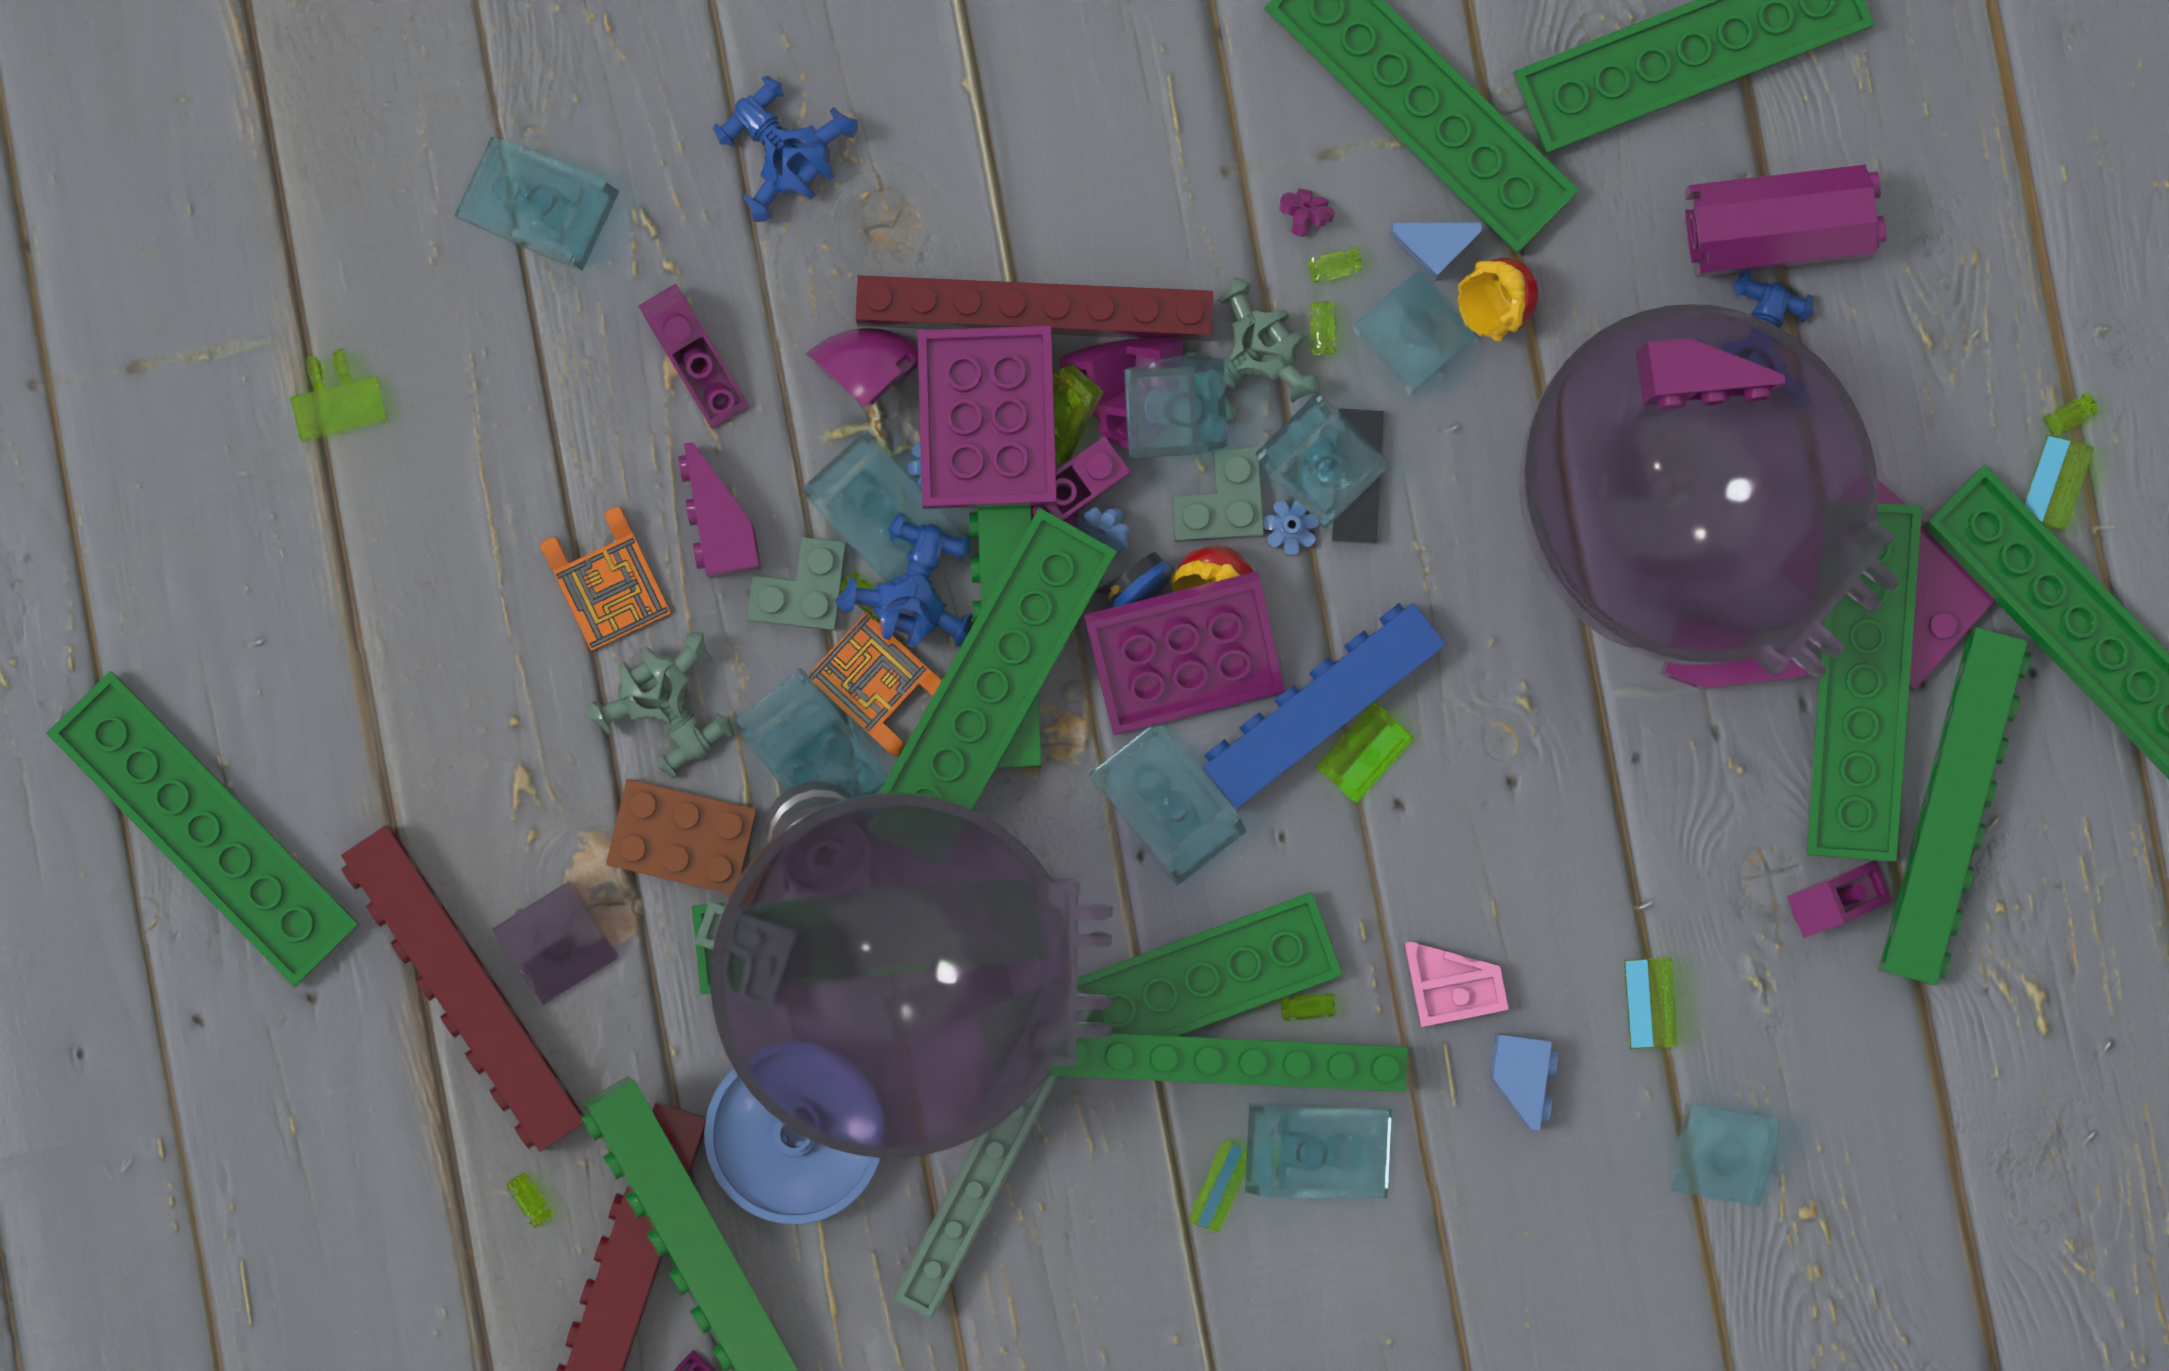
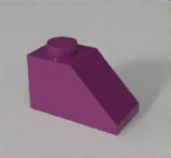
M1877 860L1870 861L1787 896L1792 908L1793 917L1799 925L1804 938L1847 923L1893 901Z

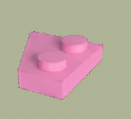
M1415 942L1404 943L1420 1027L1509 1010L1500 966Z

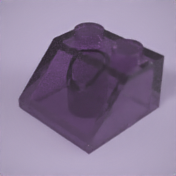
M569 881L492 928L514 966L543 1005L620 958L573 882Z

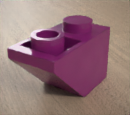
M1105 436L1056 470L1057 505H1045L1050 514L1064 521L1094 503L1130 477V470Z

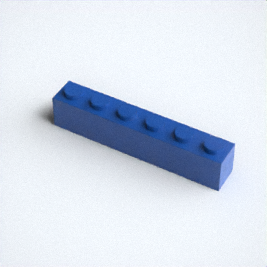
M1400 603L1395 605L1379 618L1384 626L1371 636L1365 630L1344 645L1345 649L1349 652L1337 663H1334L1330 657L1309 673L1314 681L1301 691L1294 684L1274 700L1279 707L1266 718L1260 712L1239 727L1244 735L1236 742L1229 745L1224 739L1204 755L1209 763L1202 770L1234 810L1446 645L1414 603L1406 609Z

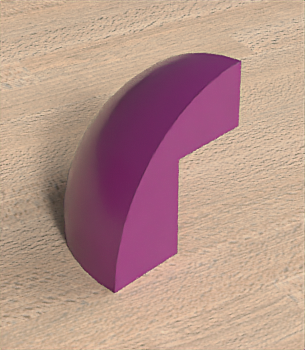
M877 328L843 331L824 339L806 353L830 379L833 378L865 411L895 382L900 385L918 367V343L901 334Z
M1178 338L1126 339L1086 347L1058 358L1063 380L1073 402L1078 408L1087 407L1100 422L1097 431L1118 446L1138 452L1157 436L1174 407L1182 376L1183 345L1182 339Z

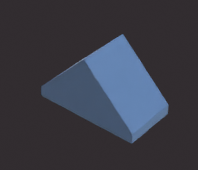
M1482 222L1392 223L1390 238L1435 281L1479 237L1482 231Z

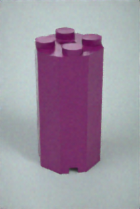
M1865 164L1689 185L1685 190V201L1694 200V210L1685 211V224L1691 263L1701 262L1694 270L1696 278L1872 257L1877 253L1879 243L1886 242L1885 220L1883 215L1877 216L1875 198H1880L1881 195L1878 172H1868Z

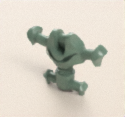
M1233 278L1225 294L1216 300L1222 304L1230 303L1237 319L1236 322L1232 323L1234 328L1232 344L1234 346L1230 351L1232 353L1230 357L1227 355L1224 360L1217 358L1212 363V366L1206 370L1197 358L1198 350L1183 352L1182 369L1185 370L1192 380L1193 393L1198 400H1203L1205 404L1209 403L1218 416L1214 420V423L1218 426L1236 420V414L1240 407H1233L1223 393L1230 388H1236L1238 386L1236 382H1239L1238 379L1242 378L1245 373L1247 375H1263L1264 378H1271L1274 382L1278 378L1282 379L1293 389L1290 394L1292 403L1308 394L1319 393L1320 388L1318 376H1304L1293 366V363L1296 361V352L1305 339L1304 334L1301 331L1292 334L1287 332L1282 325L1290 317L1286 310L1268 313L1260 312L1259 310L1252 311L1245 296L1249 293L1250 283L1241 278Z
M692 632L686 634L687 647L675 660L671 656H661L648 647L640 650V654L644 662L635 669L631 670L625 662L619 665L622 682L621 691L618 693L620 699L603 707L601 703L592 701L586 710L585 718L601 726L607 735L611 730L610 723L626 715H629L631 720L636 718L644 719L645 717L650 720L655 718L659 722L663 720L665 722L664 725L668 728L667 731L669 733L667 736L671 740H675L678 747L667 755L658 754L659 769L666 772L672 778L679 776L676 769L687 761L700 760L706 757L709 753L708 750L712 748L711 744L726 734L729 739H732L735 734L729 717L716 713V720L701 730L696 723V716H691L682 707L684 705L683 697L685 696L687 681L691 679L687 672L700 658L705 662L713 660L707 651L704 633Z

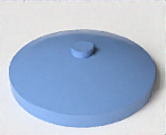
M800 1044L782 1045L753 1054L726 1075L715 1091L708 1107L704 1128L706 1155L714 1177L724 1192L736 1204L749 1213L768 1221L782 1224H805L823 1220L838 1213L850 1205L864 1191L880 1162L884 1142V1125L875 1093L866 1079L853 1065L840 1056L822 1048Z

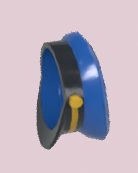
M1153 552L1137 562L1123 575L1098 588L1095 593L1105 594L1112 602L1113 607L1157 597L1171 580L1174 566L1164 562L1157 552Z

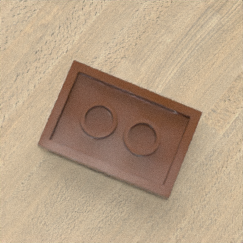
M626 779L606 865L737 896L757 809Z

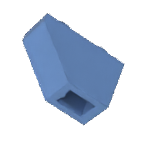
M1495 1034L1489 1078L1525 1126L1529 1129L1540 1131L1541 1121L1549 1122L1552 1096L1545 1095L1547 1077L1555 1078L1558 1051H1551V1041Z

